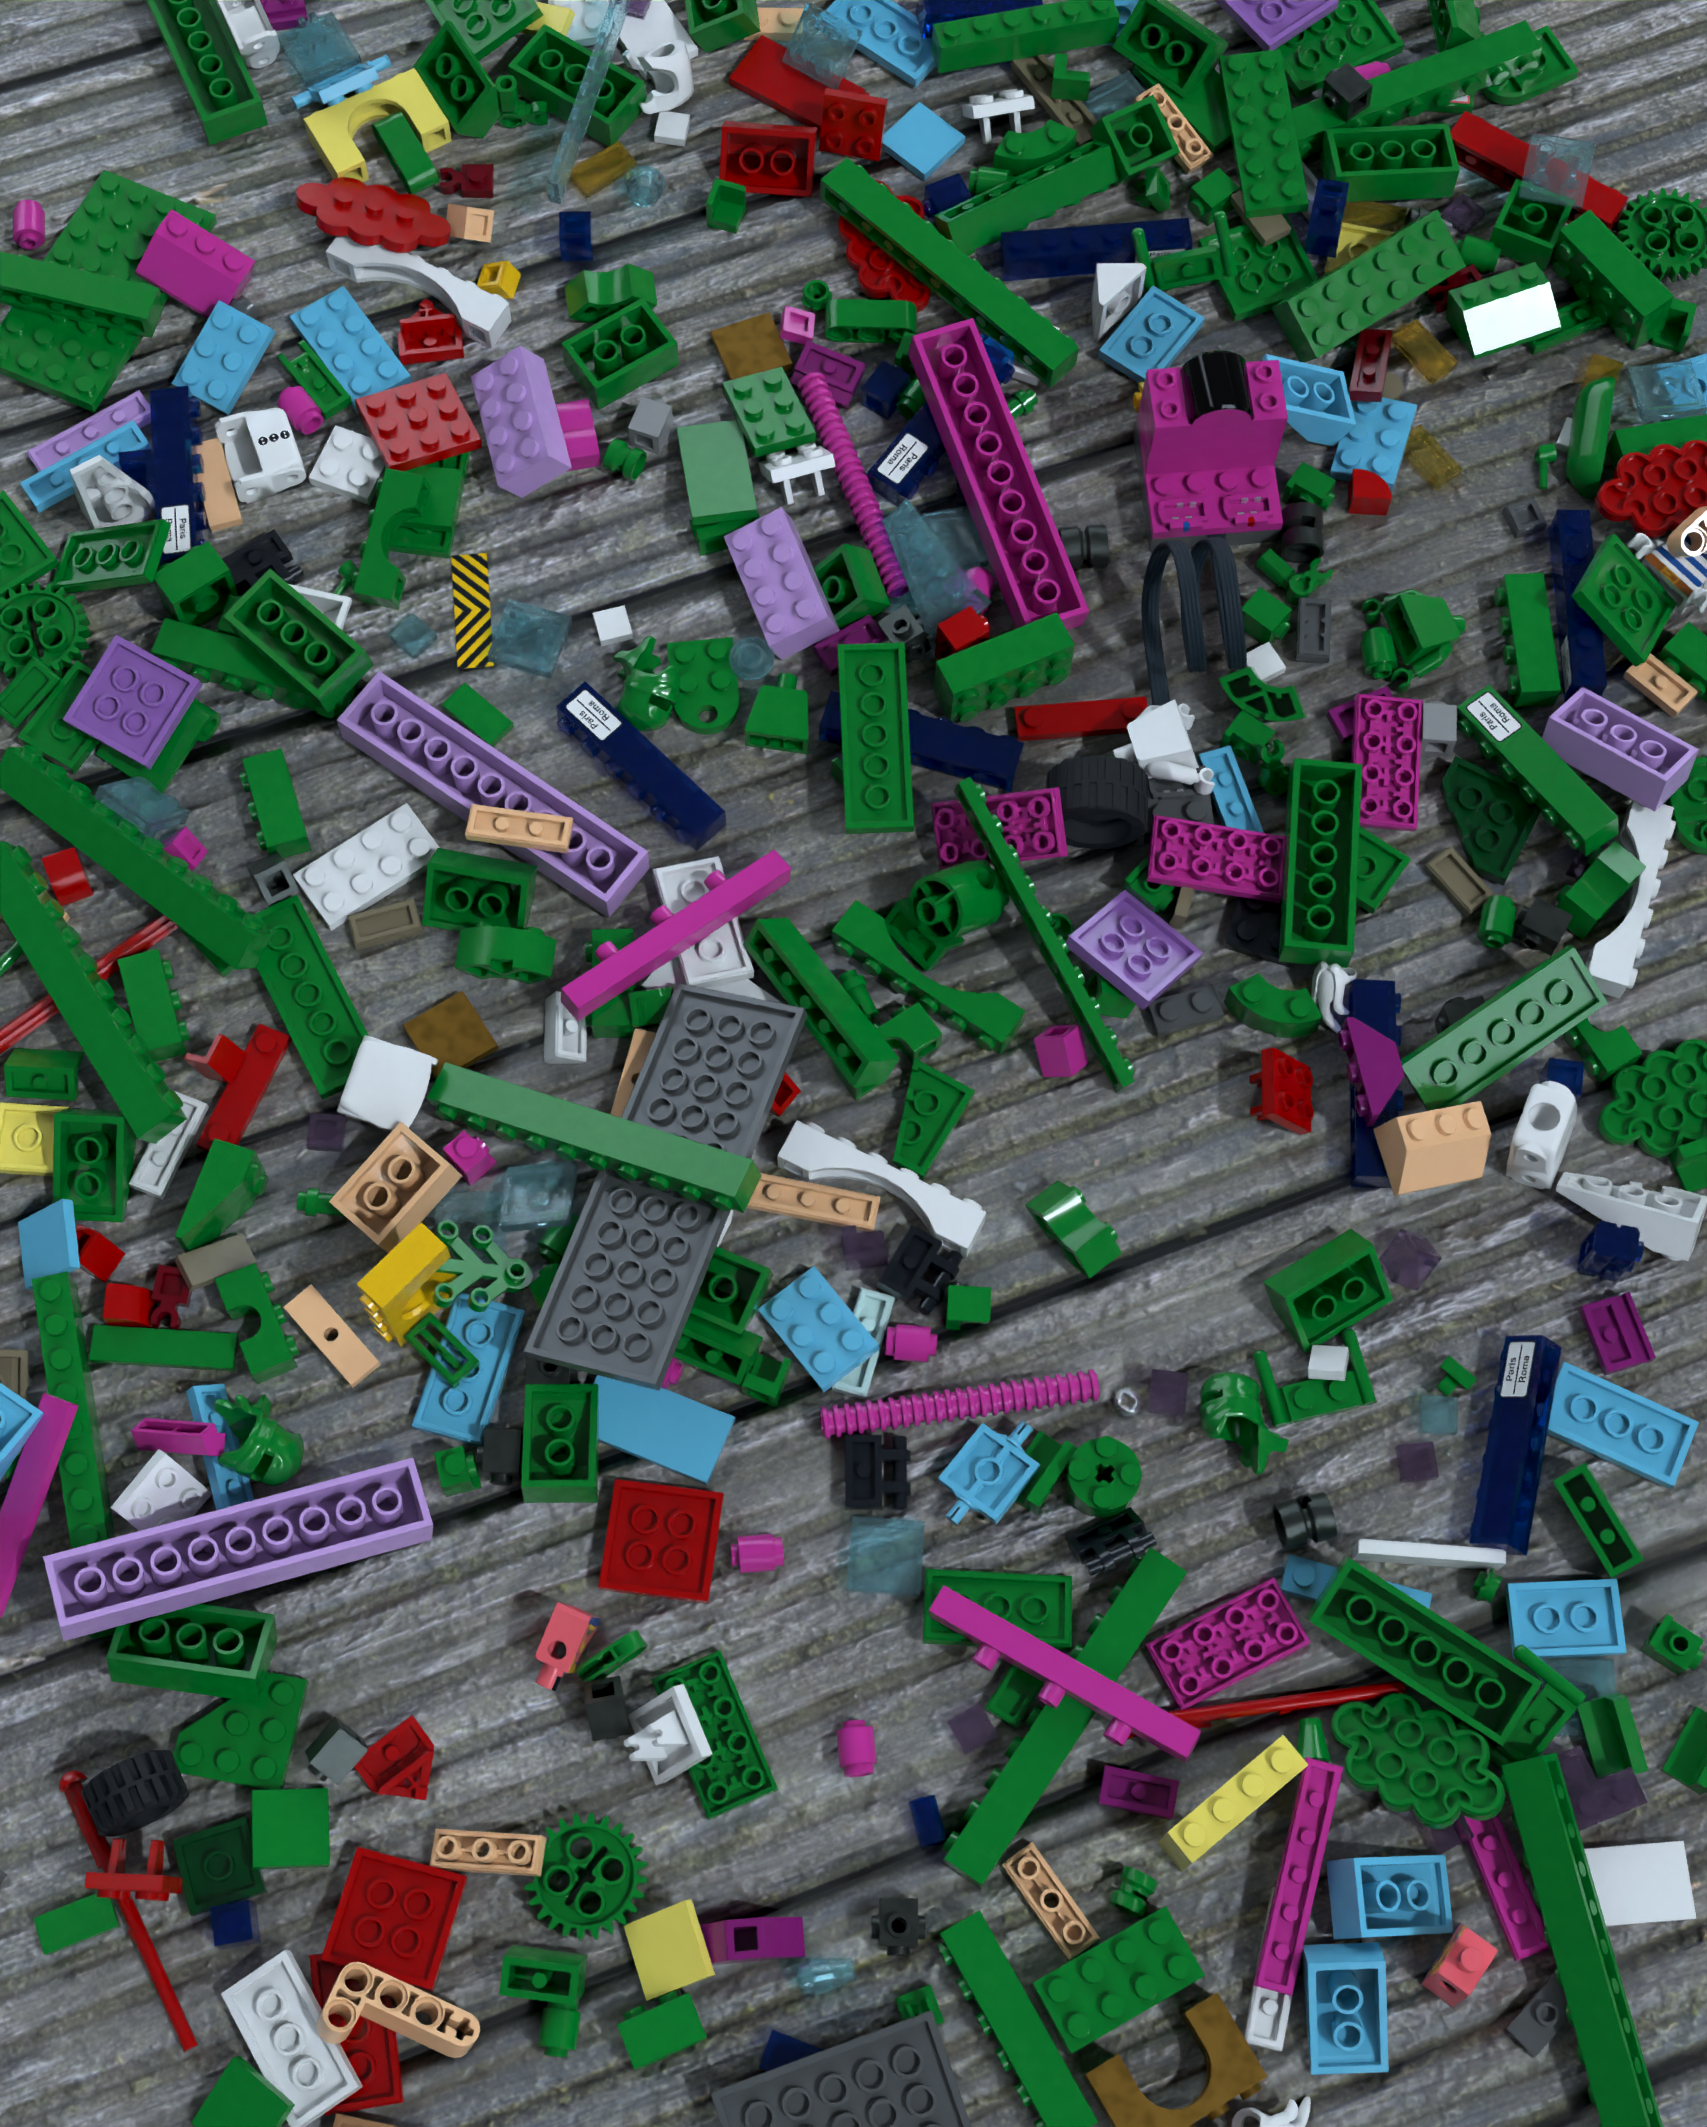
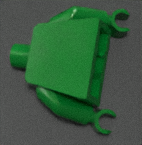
M1407 589L1384 597L1382 602L1369 598L1362 605V612L1374 611L1365 615V622L1367 624L1377 623L1381 618V612L1383 613L1405 666H1412L1409 670L1399 668L1393 672L1391 682L1399 677L1406 680L1405 683L1397 687L1398 693L1406 692L1409 689L1411 679L1416 676L1420 679L1441 666L1451 655L1452 646L1460 639V635L1466 628L1463 616L1451 615L1443 598L1431 597L1414 589Z

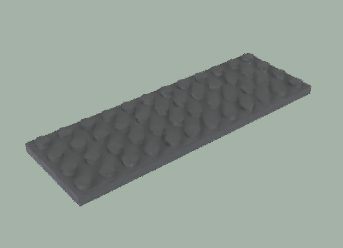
M677 983L621 1118L751 1159L808 1016L805 1008ZM607 1168L604 1171H599L524 1349L526 1356L531 1359L660 1391L730 1212L719 1210L710 1202L699 1199L697 1202L688 1200L680 1195L678 1191L667 1189V1191L657 1190L650 1186L647 1181L638 1178L635 1181H629L619 1176L616 1171Z

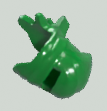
M652 636L645 637L638 648L630 651H619L613 656L614 661L621 662L623 669L617 673L618 677L625 680L623 683L624 689L614 709V713L627 726L643 732L659 730L668 723L671 709L676 705V700L680 695L681 685L678 669L670 664L658 674H654L653 670L661 665V661L658 655L652 654L656 639Z
M1228 1371L1212 1375L1204 1382L1200 1389L1201 1408L1199 1413L1202 1429L1208 1437L1234 1441L1242 1446L1240 1462L1246 1468L1252 1466L1254 1474L1259 1475L1265 1470L1269 1454L1272 1451L1285 1453L1289 1440L1269 1431L1264 1424L1259 1404L1261 1388L1254 1379L1245 1374Z
M266 1394L261 1395L257 1404L254 1405L243 1395H236L235 1405L224 1399H216L214 1402L215 1411L226 1419L234 1435L242 1441L238 1450L222 1453L218 1456V1462L230 1471H235L240 1476H245L268 1486L282 1485L298 1473L304 1454L302 1436L299 1433L288 1432L275 1419L269 1418L272 1403Z

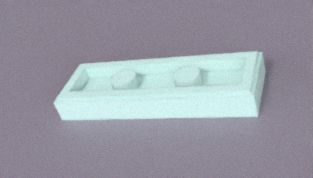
M860 1288L853 1314L879 1344L880 1349L834 1384L831 1389L832 1391L866 1400L895 1301L894 1296Z

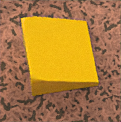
M508 260L484 264L477 286L490 294H498L504 299H513L521 274Z

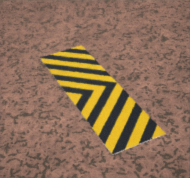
M487 553L451 556L458 669L494 666Z

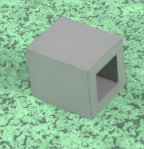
M641 397L628 426L629 445L660 455L673 425L672 406L667 405L660 399Z
M1442 701L1423 703L1421 754L1450 756L1456 743L1457 705H1447Z

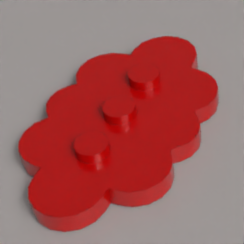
M349 177L333 179L328 185L305 183L296 190V206L304 213L315 216L317 227L324 233L332 236H349L354 242L365 246L380 244L385 249L396 253L413 251L417 248L418 244L428 247H440L450 240L451 225L443 217L430 213L429 203L417 195L398 194L395 190L385 185L375 184L367 186L363 182Z
M875 180V181H877L878 183H882V184H884L885 186H887V188L890 190L891 194H893V192L891 191V189L889 188L888 185H886V184L883 183L882 181ZM908 195L895 196L901 202L909 204L913 211L924 220V207L919 200ZM840 216L838 221L839 237L847 244L846 262L852 269L858 271V286L861 291L868 297L876 299L888 297L889 300L909 301L916 305L917 313L923 311L930 300V289Z
M1692 440L1685 443L1680 449L1669 444H1660L1655 446L1649 455L1640 452H1631L1624 455L1615 467L1614 479L1605 482L1597 493L1595 499L1597 510L1603 517L1614 522L1629 520L1634 531L1643 533L1649 538L1661 537L1669 529L1674 531L1695 510L1707 506V442Z

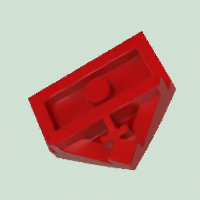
M424 299L419 304L420 309L410 318H402L399 321L398 346L402 365L465 358L461 326L457 325L455 314H445L434 308L433 302Z
M410 1715L369 1746L367 1753L354 1767L374 1793L426 1800L434 1755V1744L414 1716Z

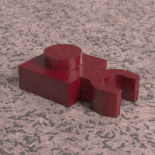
M462 164V172H456L448 167L440 169L441 180H451L447 183H440L441 194L451 195L457 190H461L462 198H494L493 164Z
M1474 264L1446 278V286L1438 285L1430 288L1427 291L1428 300L1442 298V300L1435 303L1436 313L1444 312L1447 310L1448 292L1450 290L1477 282L1483 278Z
M158 1266L151 1300L154 1303L160 1304L151 1316V1323L155 1328H159L161 1319L169 1315L172 1316L170 1327L172 1330H178L181 1325V1317L177 1312L178 1307L189 1308L192 1291L189 1290L178 1267Z

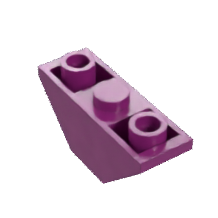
M1348 1017L1345 1019L1341 1030L1338 1031V1043L1341 1051H1346L1349 1063L1346 1065V1071L1350 1084L1355 1083L1358 1094V1096H1355L1357 1113L1360 1117L1364 1116L1366 1127L1375 1124L1404 1077V1071L1396 1042L1358 1019Z
M758 1917L724 1920L700 1925L712 1965L805 1957L802 1917Z

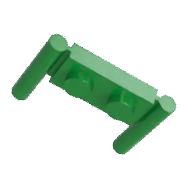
M1217 211L1213 215L1219 243L1218 247L1211 245L1154 257V260H1150L1144 230L1139 227L1132 230L1131 235L1137 261L1147 267L1143 285L1145 293L1152 286L1163 291L1222 279V276L1232 277L1238 273L1227 217L1224 211Z
M1346 1329L1341 1334L1344 1346L1348 1347L1349 1350L1348 1359L1352 1371H1346L1345 1381L1312 1379L1277 1389L1267 1353L1264 1350H1257L1253 1353V1360L1274 1428L1356 1409L1360 1406L1372 1405L1377 1402L1359 1342L1353 1329Z
M1524 1645L1515 1647L1513 1651L1514 1657L1542 1678L1546 1684L1533 1697L1503 1746L1497 1743L1495 1747L1486 1740L1489 1745L1490 1762L1500 1771H1502L1501 1765L1540 1756L1586 1697L1582 1691ZM1464 1721L1455 1723L1456 1730L1469 1729L1475 1731Z

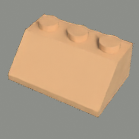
M1481 1101L1395 1117L1373 1129L1394 1196L1476 1180L1483 1176L1492 1134Z
M400 1122L329 1202L378 1246L389 1253L425 1219L462 1175L407 1126Z

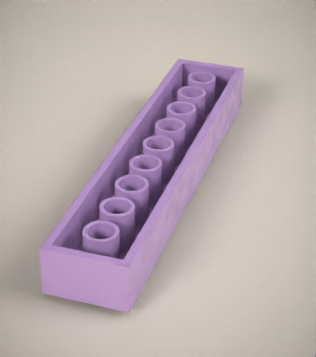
M380 671L377 672L337 719L342 738L467 823L471 804L572 817L574 824L568 854L508 845L501 846L526 863L538 866V871L608 918L611 917L650 868L647 850Z
M409 1458L47 1555L43 1559L63 1641L429 1541L432 1540L433 1522L414 1458Z

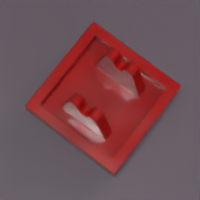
M826 88L823 101L819 151L880 161L888 99L869 96L867 92L857 94L856 90L846 92Z
M1274 1047L1262 1049V1072L1249 1076L1250 1084L1257 1083V1087L1262 1088V1105L1250 1108V1116H1257V1120L1269 1119L1299 1135L1311 1133V1120L1314 1111L1311 1104L1313 1076L1310 1067Z
M113 1838L108 1873L86 1872L85 1888L97 1890L96 1897L130 1900L131 1892H135V1899L169 1901V1894H181L183 1878L163 1875L164 1841L151 1840L146 1875L125 1874L126 1839Z

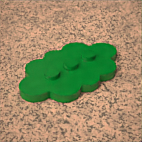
M1698 1039L1685 1040L1677 1046L1673 1053L1665 1050L1653 1051L1646 1057L1641 1066L1630 1065L1620 1069L1611 1081L1610 1092L1613 1101L1605 1105L1598 1116L1597 1126L1603 1138L1614 1145L1620 1146L1637 1141L1645 1153L1652 1157L1664 1158L1671 1156L1674 1150L1681 1146V1144H1687L1707 1137V1043Z
M1391 1693L1382 1697L1375 1707L1359 1701H1353L1341 1705L1334 1712L1331 1720L1332 1735L1336 1742L1348 1751L1344 1761L1345 1772L1350 1783L1366 1792L1378 1791L1383 1805L1389 1810L1395 1812L1412 1810L1420 1823L1432 1829H1444L1453 1825L1461 1814L1481 1821L1495 1817L1502 1810L1505 1802L1504 1786L1499 1777L1487 1770L1490 1762V1752L1485 1738L1473 1730H1456L1454 1721L1445 1711L1439 1709L1422 1711L1418 1702L1411 1696L1403 1693Z

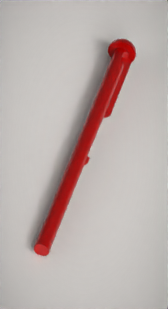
M1402 1681L1168 1711V1713L1198 1729L1212 1727L1210 1721L1270 1712L1286 1714L1298 1709L1380 1699L1391 1693L1405 1694V1685ZM1130 1733L1128 1739L1138 1736L1133 1733Z
M68 1771L59 1781V1791L65 1793L98 1869L102 1868L104 1873H108L111 1848L106 1837L98 1835L81 1794L83 1789L82 1783L88 1778L81 1771ZM131 1895L130 1900L116 1899L129 1927V1936L137 1945L184 2052L190 2051L198 2046V2042Z

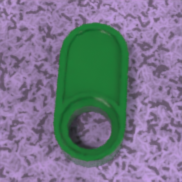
M634 1630L588 1659L576 1669V1673L583 1682L604 1679L641 1654L648 1645L638 1630Z

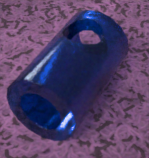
M935 1795L921 1797L908 1802L920 1848L947 1841Z

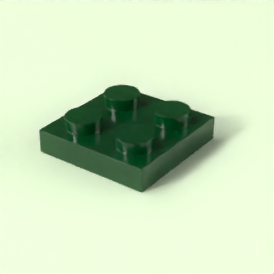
M248 1817L172 1840L191 1916L267 1893L262 1870H251V1825Z

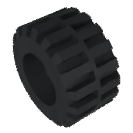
M153 1750L128 1758L102 1771L86 1784L81 1790V1794L98 1835L113 1837L135 1831L168 1815L187 1799L189 1791L171 1750Z

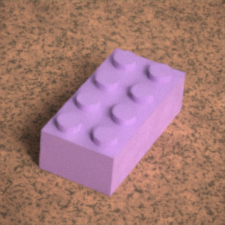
M518 346L471 376L499 487L523 498L572 468L543 358L522 346Z
M782 507L724 536L768 646L781 660L840 631L795 523Z
M1581 687L1549 717L1542 739L1565 763L1654 812L1687 781L1699 751L1694 746L1584 687Z

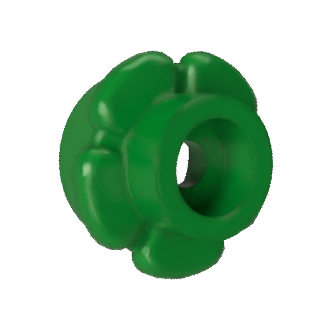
M821 280L808 282L802 290L803 296L801 300L803 305L815 311L825 309L826 304L832 300V293L829 291L828 285Z
M1491 1568L1489 1573L1481 1570L1472 1588L1473 1591L1478 1593L1477 1601L1482 1599L1491 1603L1503 1579L1502 1576L1494 1573V1568Z

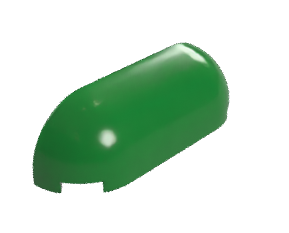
M1609 376L1597 378L1583 387L1576 398L1573 409L1565 475L1580 492L1579 495L1593 500L1596 495L1606 453L1615 388V378Z

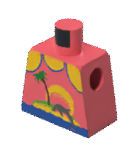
M557 1602L535 1654V1659L544 1662L535 1683L556 1691L564 1672L575 1673L601 1618L568 1603ZM561 1642L565 1644L567 1650L563 1658L557 1655V1647Z
M1459 1923L1420 1984L1449 2006L1454 2007L1472 1993L1497 1954L1498 1949L1468 1927ZM1443 1981L1450 1984L1455 1989L1453 1990L1449 1988L1447 1985L1443 1983Z

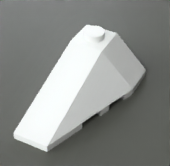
M101 455L69 470L77 501L92 529L143 522L159 513L150 491Z
M1564 1172L1556 1187V1191L1648 1249L1661 1253L1663 1257L1674 1261H1689L1707 1208V1196L1667 1186H1662L1661 1192L1643 1189L1642 1183L1632 1181L1629 1182V1185L1615 1186L1607 1178Z

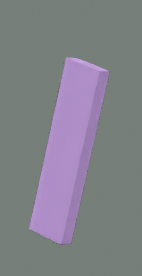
M140 390L28 450L26 453L37 471L40 472L132 420L140 429L155 421L157 416Z

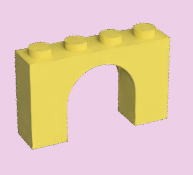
M415 68L399 73L385 82L373 85L367 91L345 98L344 101L336 105L316 111L310 116L303 118L308 139L333 179L349 177L361 182L369 180L365 159L353 142V137L357 130L365 123L385 118L398 111L402 112L426 153L452 142L449 121Z
M1282 1735L1170 1829L1157 1843L1178 1869L1183 1872L1308 1766L1307 1762L1287 1738Z

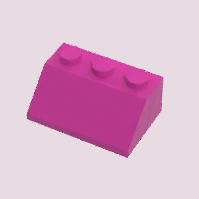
M171 209L155 231L135 271V275L208 319L218 300L230 305L233 298L238 299L251 280L255 260Z

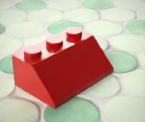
M724 121L721 129L719 179L743 185L746 188V192L812 197L817 127Z

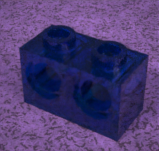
M1318 178L1306 238V254L1336 258L1349 183Z

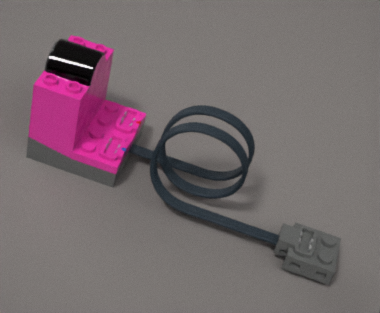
M1215 350L1192 357L1182 367L1148 369L1146 372L1133 439L1149 552L1153 551L1145 572L1141 605L1142 632L1152 705L1162 706L1170 702L1159 619L1161 582L1170 553L1173 556L1178 576L1181 598V627L1188 671L1193 673L1197 671L1205 672L1207 670L1199 588L1203 567L1209 551L1227 666L1230 670L1244 669L1247 666L1238 576L1234 556L1229 545L1278 542L1282 529L1283 518L1274 464L1288 416L1279 360L1246 362L1241 355L1235 352ZM1199 766V768H1196L1197 773H1199L1201 769L1206 768V766ZM1148 779V829L1144 835V842L1150 843L1151 824L1154 815L1214 825L1210 794L1203 795L1198 793L1194 789V783L1189 785L1172 780Z

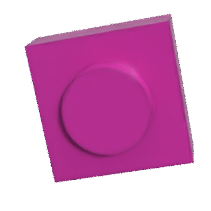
M785 305L781 313L779 338L803 345L806 344L807 340L812 342L815 314Z

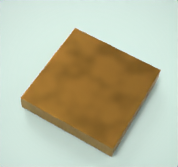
M770 312L710 331L711 340L729 380L783 367L784 371L792 369V361L782 339L779 338V332Z
M463 990L403 1024L404 1030L418 1052L438 1059L436 1067L431 1066V1072L435 1079L440 1074L445 1062L466 1069L499 1049L496 1041Z

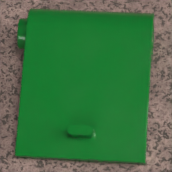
M194 698L150 770L103 743L96 755L162 797L196 741L205 742L210 739L220 724L221 716Z

